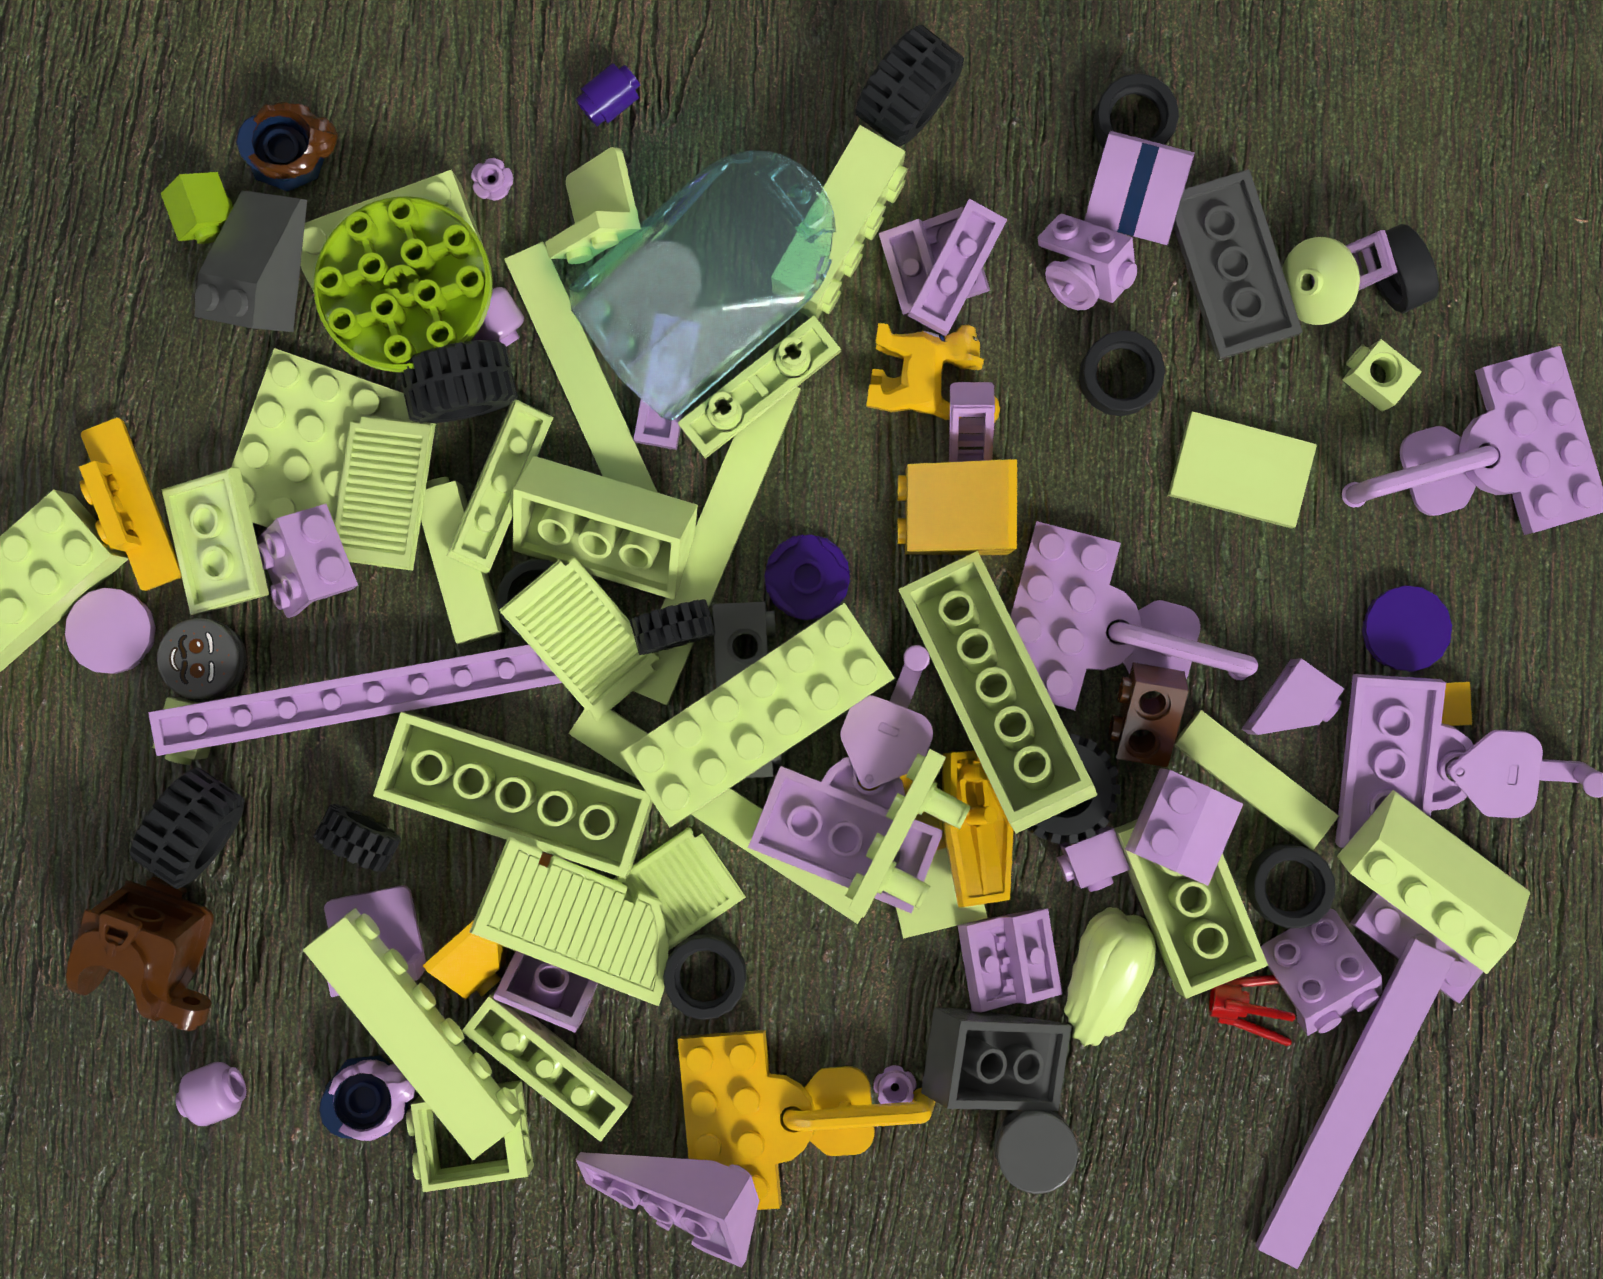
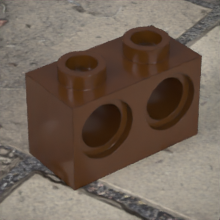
M1132 663L1129 678L1122 677L1119 685L1118 703H1122L1119 716L1112 715L1109 724L1108 740L1114 741L1116 759L1168 768L1189 692L1185 671ZM1149 691H1157L1160 693L1157 697L1152 699H1146L1141 697L1143 694ZM1138 730L1150 731L1147 735L1144 736L1132 735L1135 731Z

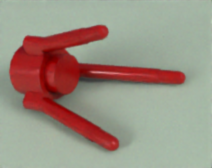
M1274 975L1241 977L1211 989L1208 1012L1210 1017L1217 1018V1023L1233 1025L1285 1046H1290L1292 1043L1288 1037L1239 1018H1246L1247 1013L1286 1021L1295 1020L1296 1016L1292 1012L1249 1004V992L1241 990V987L1279 984Z

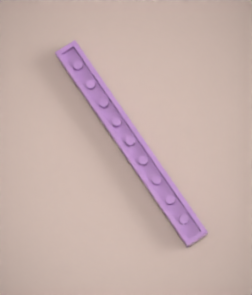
M528 644L148 712L156 756L562 682Z

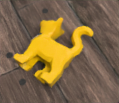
M878 323L875 342L876 350L886 355L903 359L901 376L896 378L887 377L884 370L872 369L866 407L888 412L913 410L949 420L950 402L942 397L943 364L949 363L964 370L982 369L984 359L980 357V342L977 338L975 327L961 325L955 332L946 336L928 331L893 334L888 324ZM996 397L994 423L999 418L1000 413L999 401Z

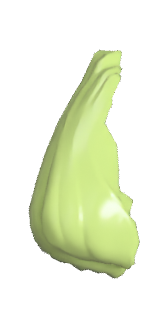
M1108 907L1089 921L1085 932L1081 936L1079 953L1073 965L1072 977L1068 986V997L1064 1013L1068 1017V1022L1073 1026V1038L1080 1040L1084 1047L1089 1044L1097 1046L1105 1036L1110 1037L1116 1032L1122 1031L1127 1019L1136 1011L1139 1000L1155 966V938L1146 919L1138 915L1126 916L1118 908Z

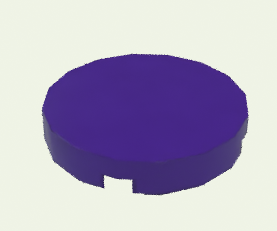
M814 535L793 536L779 544L768 559L765 571L767 593L774 605L790 617L801 620L822 618L836 609L846 597L850 583L848 562L840 548L827 538Z
M1405 585L1384 591L1371 601L1367 609L1368 612L1365 615V621H1363L1362 635L1367 650L1377 662L1393 670L1412 672L1430 667L1443 656L1451 640L1452 623L1448 609L1437 595L1422 587Z

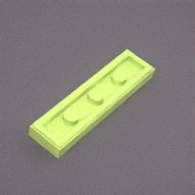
M517 399L510 403L446 556L486 574L491 570L513 516V488L532 457L538 456L553 420L552 416Z
M1202 710L1196 712L1175 740V747L1310 850L1315 849L1339 817V815Z

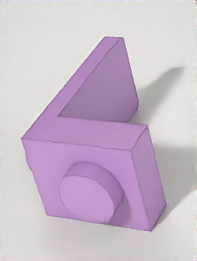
M1059 214L1038 236V245L1040 247L1094 265L1096 285L1100 294L1099 299L1113 303L1135 281L1137 265L1134 259L1133 238L1065 214Z

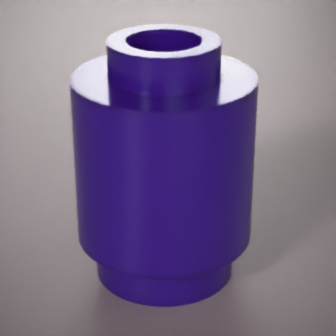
M611 63L581 88L582 94L575 101L590 121L598 127L604 121L607 124L637 101L639 96L635 90L641 85L626 65L618 69L615 64Z

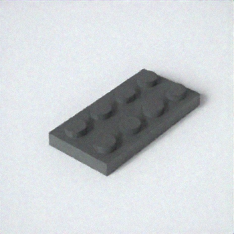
M1250 169L1184 189L1173 228L1216 360L1226 359L1300 335L1303 331Z

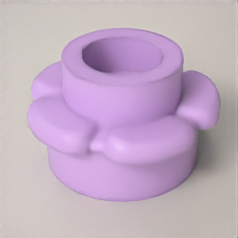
M489 158L483 164L478 163L471 173V179L474 181L472 188L476 195L482 199L500 200L508 194L513 184L512 171L504 166L503 161L496 158ZM489 176H495V182L489 183Z
M892 1065L886 1067L883 1074L876 1076L874 1091L878 1093V1101L881 1104L912 1102L914 1099L913 1090L916 1089V1080L911 1072L903 1071L901 1066ZM893 1083H897L899 1085V1089L897 1091H893L891 1089V1085Z

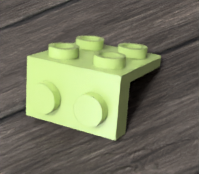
M610 147L568 174L566 177V188L575 224L547 240L545 244L549 259H567L569 264H580L591 260L594 256L617 245L620 241L641 229L623 151L620 148Z

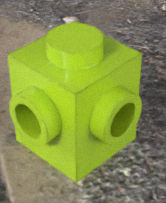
M218 172L179 174L161 192L178 241L196 240L198 244L215 242L233 208L231 200L225 193Z

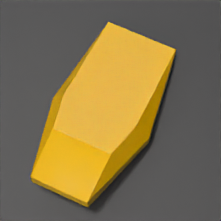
M975 750L944 753L943 756L946 759L943 763L942 791L971 806L960 829L942 821L958 907L1010 900L1014 830L1002 809Z

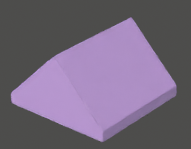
M516 951L493 999L576 1032L583 1022L598 983Z

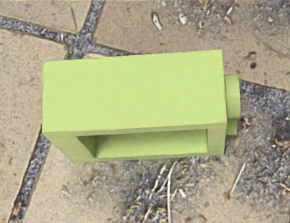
M522 1080L498 1084L501 1089L506 1087L514 1094L519 1102V1112L521 1113L516 1127L504 1136L507 1159L441 1169L432 1109L420 1095L411 1103V1109H408L406 1113V1124L409 1135L415 1136L417 1153L413 1154L412 1166L415 1179H421L423 1192L528 1177L534 1167Z

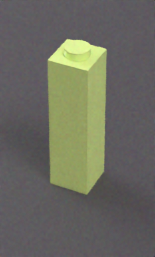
M440 477L427 481L421 522L455 642L464 645L505 632L488 573L486 574L446 556L468 502L463 485L457 481L450 482L449 477Z

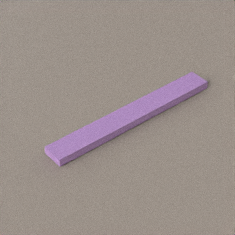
M1412 936L1410 937L1255 1244L1258 1250L1296 1269L1300 1266L1455 960L1453 956Z

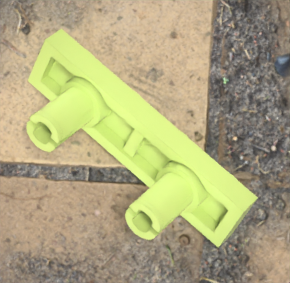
M812 316L681 419L678 425L706 459L841 352V348L817 318Z
M929 749L926 757L919 753L917 754L906 776L913 780L906 796L897 793L886 815L887 818L893 820L887 834L883 836L877 832L866 854V857L873 860L866 875L864 876L857 872L845 895L852 899L848 908L851 912L864 918L876 894H882L883 891L918 909L920 908L931 886L895 867L897 862L894 861L917 814L922 815L924 811L960 829L971 808L970 805L936 788L938 783L934 782L946 759L945 756Z

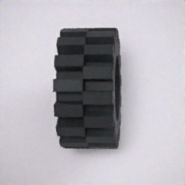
M705 599L667 606L630 620L639 655L672 649L673 647L687 645L688 643L697 642L700 639L715 635Z
M338 804L329 805L313 838H316L317 843L323 844L322 847L334 851L333 854L339 857L343 856L353 864L358 863L363 868L368 869L369 867L377 872H384L402 840L400 835H397L393 829L387 828V825L382 822H376L374 818L362 815L360 811H352L349 807L343 805L341 807Z

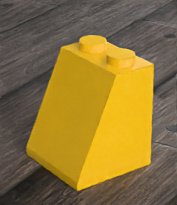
M1017 459L908 464L905 469V475H898L897 501H905V518L897 519V544H905V554L970 555L978 551L979 555H1009L1017 549Z

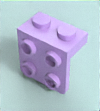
M327 504L278 517L257 538L263 569L268 570L273 583L271 585L272 599L279 610L283 609L287 618L298 615L314 601L352 590L358 586Z
M400 885L335 898L325 904L324 912L328 928L356 908L361 915L365 913L374 920L380 930L379 938L389 950L394 948L403 956L408 965L407 973L414 981L418 980L426 970L423 967L426 959L411 890L407 886ZM328 982L330 996H339V994Z
M1330 908L1317 923L1305 928H1290L1261 946L1268 968L1295 1006L1298 1023L1307 1036L1317 1030L1319 1033L1330 1031L1341 1022L1342 1016L1354 1009L1361 1012L1370 1008L1379 1000L1380 997L1378 995L1382 994V975L1334 909Z

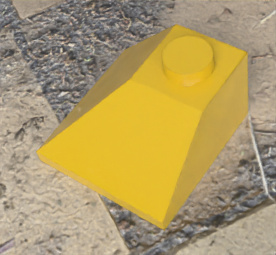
M474 920L423 965L428 973L465 999L475 991L481 997L501 980L496 972L506 964L507 947L469 933Z

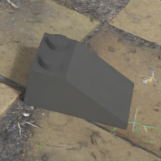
M241 191L198 273L194 317L253 329L294 332L307 200Z
M934 1007L921 1093L947 1109L1058 1111L1071 1025L989 1011L974 1012L972 1009Z

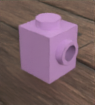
M1109 826L1096 830V835L1089 839H1079L1078 843L1069 844L1064 842L1059 844L1063 855L1057 857V861L1067 882L1073 880L1079 888L1088 887L1089 892H1093L1110 886L1114 883L1113 876L1130 870L1114 828Z

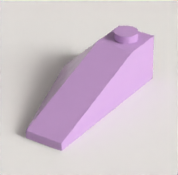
M580 1152L577 1156L576 1162L586 1184L629 1209H635L638 1204L643 1206L646 1212L657 1220L656 1224L667 1231L674 1224L695 1236L691 1245L703 1252L741 1268L744 1265L759 1204V1197L752 1176L744 1168L734 1164L728 1167L713 1160Z

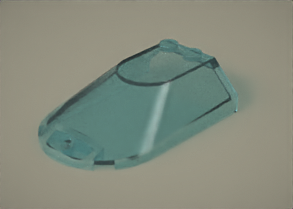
M746 151L726 156L712 163L640 224L641 229L620 241L569 286L571 311L616 375L662 418L671 421L675 420L796 314L818 291L829 271L832 262L829 258L833 232H836L831 202L816 177L791 158L768 151Z

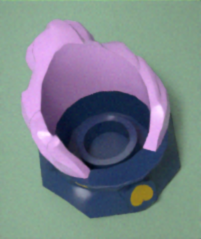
M381 1055L347 1059L325 1086L326 1090L321 1097L319 1107L321 1121L330 1133L340 1138L372 1141L381 1136H387L408 1110L407 1102L414 1097L415 1088L395 1064H390Z

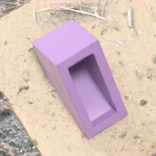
M1302 658L1290 659L1242 727V730L1247 734L1261 735L1320 725L1322 720L1328 722L1341 706V701L1338 698L1344 688Z

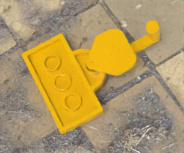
M766 1030L687 1035L678 1038L688 1158L713 1160L728 1167L734 1164L744 1168L752 1176L759 1197L757 1210L780 1208L782 1199L778 1164L794 1159L805 1150L809 1141L828 1156L861 1154L871 1146L875 1135V1126L926 1123L934 1109L935 1101L922 1094V1088L916 1089L913 1092L914 1099L912 1102L872 1104L871 1087L868 1077L863 1071L852 1066L822 1068L816 1072L805 1087L786 1075L771 1074L769 1071Z

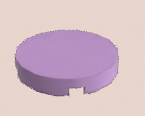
M102 588L88 592L73 605L66 619L65 637L69 651L79 664L94 672L117 674L131 670L141 663L140 661L146 653L150 652L154 644L156 627L150 609L136 595L134 596V594L126 590Z

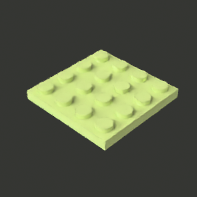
M274 348L231 468H240L252 522L268 528L278 517L327 504L334 522L350 421L360 423L362 415L410 420L404 393Z

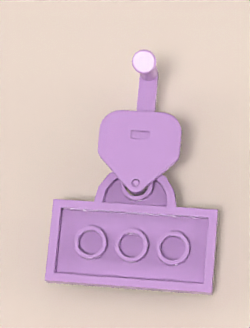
M1554 347L1475 370L1487 412L1474 418L1463 431L1462 437L1443 426H1435L1412 433L1403 440L1400 446V459L1403 470L1374 477L1360 483L1351 482L1342 491L1344 503L1354 508L1362 506L1368 500L1410 489L1417 509L1429 516H1437L1464 508L1468 504L1476 486L1480 490L1494 495L1512 494L1524 535L1603 513L1602 482L1561 347Z
M1036 521L1010 617L1054 705L1075 711L1086 669L1106 670L1121 663H1124L1129 674L1132 663L1135 662L1185 671L1186 679L1192 662L1226 670L1235 680H1244L1257 671L1258 662L1252 656L1197 642L1200 633V621L1195 612L1190 608L1157 600L1138 610L1136 604L1124 591L1111 586L1110 581L1121 543ZM1114 621H1119V622L1114 623V624H1112V625L1110 626V628H1109V630H1108V637H1109V639H1108V638H1107V635H1106V629H1107L1108 625H1110V624H1111L1112 622H1114Z
M914 645L905 651L903 657L904 666L890 701L870 695L849 709L840 732L841 740L849 757L843 758L830 767L821 782L780 766L748 848L847 888L850 887L857 872L864 876L866 875L873 861L866 857L867 851L877 832L883 836L887 834L893 820L887 818L886 815L897 793L905 796L900 776L908 773L918 753L926 757L932 741L933 730L928 719L922 714L908 709L921 673L929 664L930 656L924 647ZM857 777H858V779H859L861 785H862L863 787H865V788L871 789V788L877 787V786H879V785H880V787L877 788L876 790H872V791L864 790V789L861 788L860 785L858 784ZM915 819L894 859L897 862L895 867L924 882L943 830ZM885 891L882 894L877 893L875 899L909 913L913 911L914 906Z
M1353 674L1335 843L1339 848H1344L1392 790L1398 792L1430 817L1431 811L1449 809L1468 797L1478 810L1486 816L1519 818L1525 816L1534 808L1538 796L1539 780L1580 783L1589 796L1596 798L1603 796V773L1580 761L1542 759L1543 750L1539 740L1524 731L1493 730L1473 745L1472 741L1459 730L1442 723L1446 682L1442 679Z

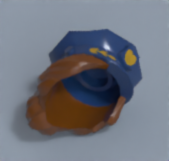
M287 102L274 103L273 105L267 103L257 114L244 121L238 130L236 143L241 157L251 167L256 180L289 192L318 179L324 159L334 151L338 134L335 126L326 117H316L306 105Z

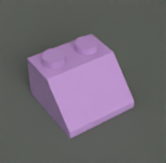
M1160 768L1125 850L1208 886L1243 804L1174 771Z

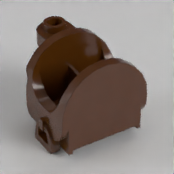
M157 877L150 878L146 882V886L129 880L125 881V885L91 910L86 909L84 911L78 937L73 944L66 972L67 988L79 995H88L100 985L109 970L118 972L131 987L141 1017L153 1021L164 1019L180 1030L192 1031L197 1029L198 1026L206 1023L212 1002L206 995L187 987L193 979L206 949L214 922L213 913L206 907L183 900L187 892L185 887L176 889Z

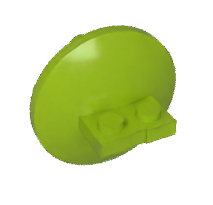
M392 197L361 207L346 217L333 230L323 245L316 263L313 287L314 299L325 329L345 352L370 367L390 372H404L403 370H406L407 366L415 369L413 363H404L417 353L436 347H444L449 344L471 341L482 326L490 306L492 271L485 248L477 234L453 210L424 198Z

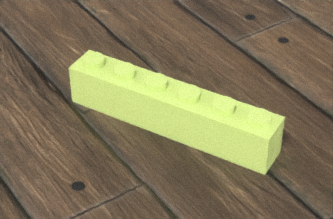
M354 908L315 938L303 951L461 1147L474 1160L516 1127L521 1116L519 1102L508 1088L503 1087L501 1089L490 1076L492 1070L485 1058L477 1052L473 1054L462 1041L464 1040V1034L456 1022L451 1018L445 1020L436 1009V1000L431 991L422 983L417 985L407 973L408 965L403 956L394 948L389 950L379 938L380 930L374 920L365 913L361 915Z

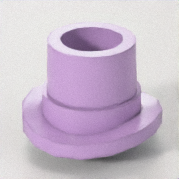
M1069 257L1067 261H1053L1047 266L1045 272L1046 281L1058 301L1068 308L1075 310H1087L1094 306L1100 295L1096 286L1094 265Z

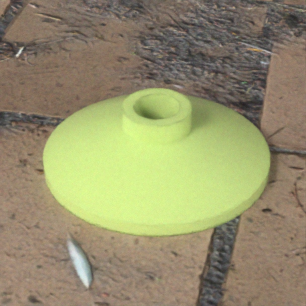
M1314 237L1299 243L1288 254L1282 270L1298 319L1312 325H1324L1335 322L1343 317L1354 304L1360 285L1359 268L1351 251L1336 239ZM1310 275H1312L1315 280V284L1312 289L1309 284Z

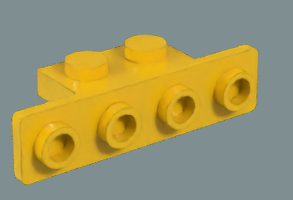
M114 418L83 430L81 438L91 462L79 466L84 479L80 481V488L87 502L90 505H94L99 520L96 521L95 525L99 537L111 549L126 552L141 590L148 591L181 578L178 559L124 421L120 418Z

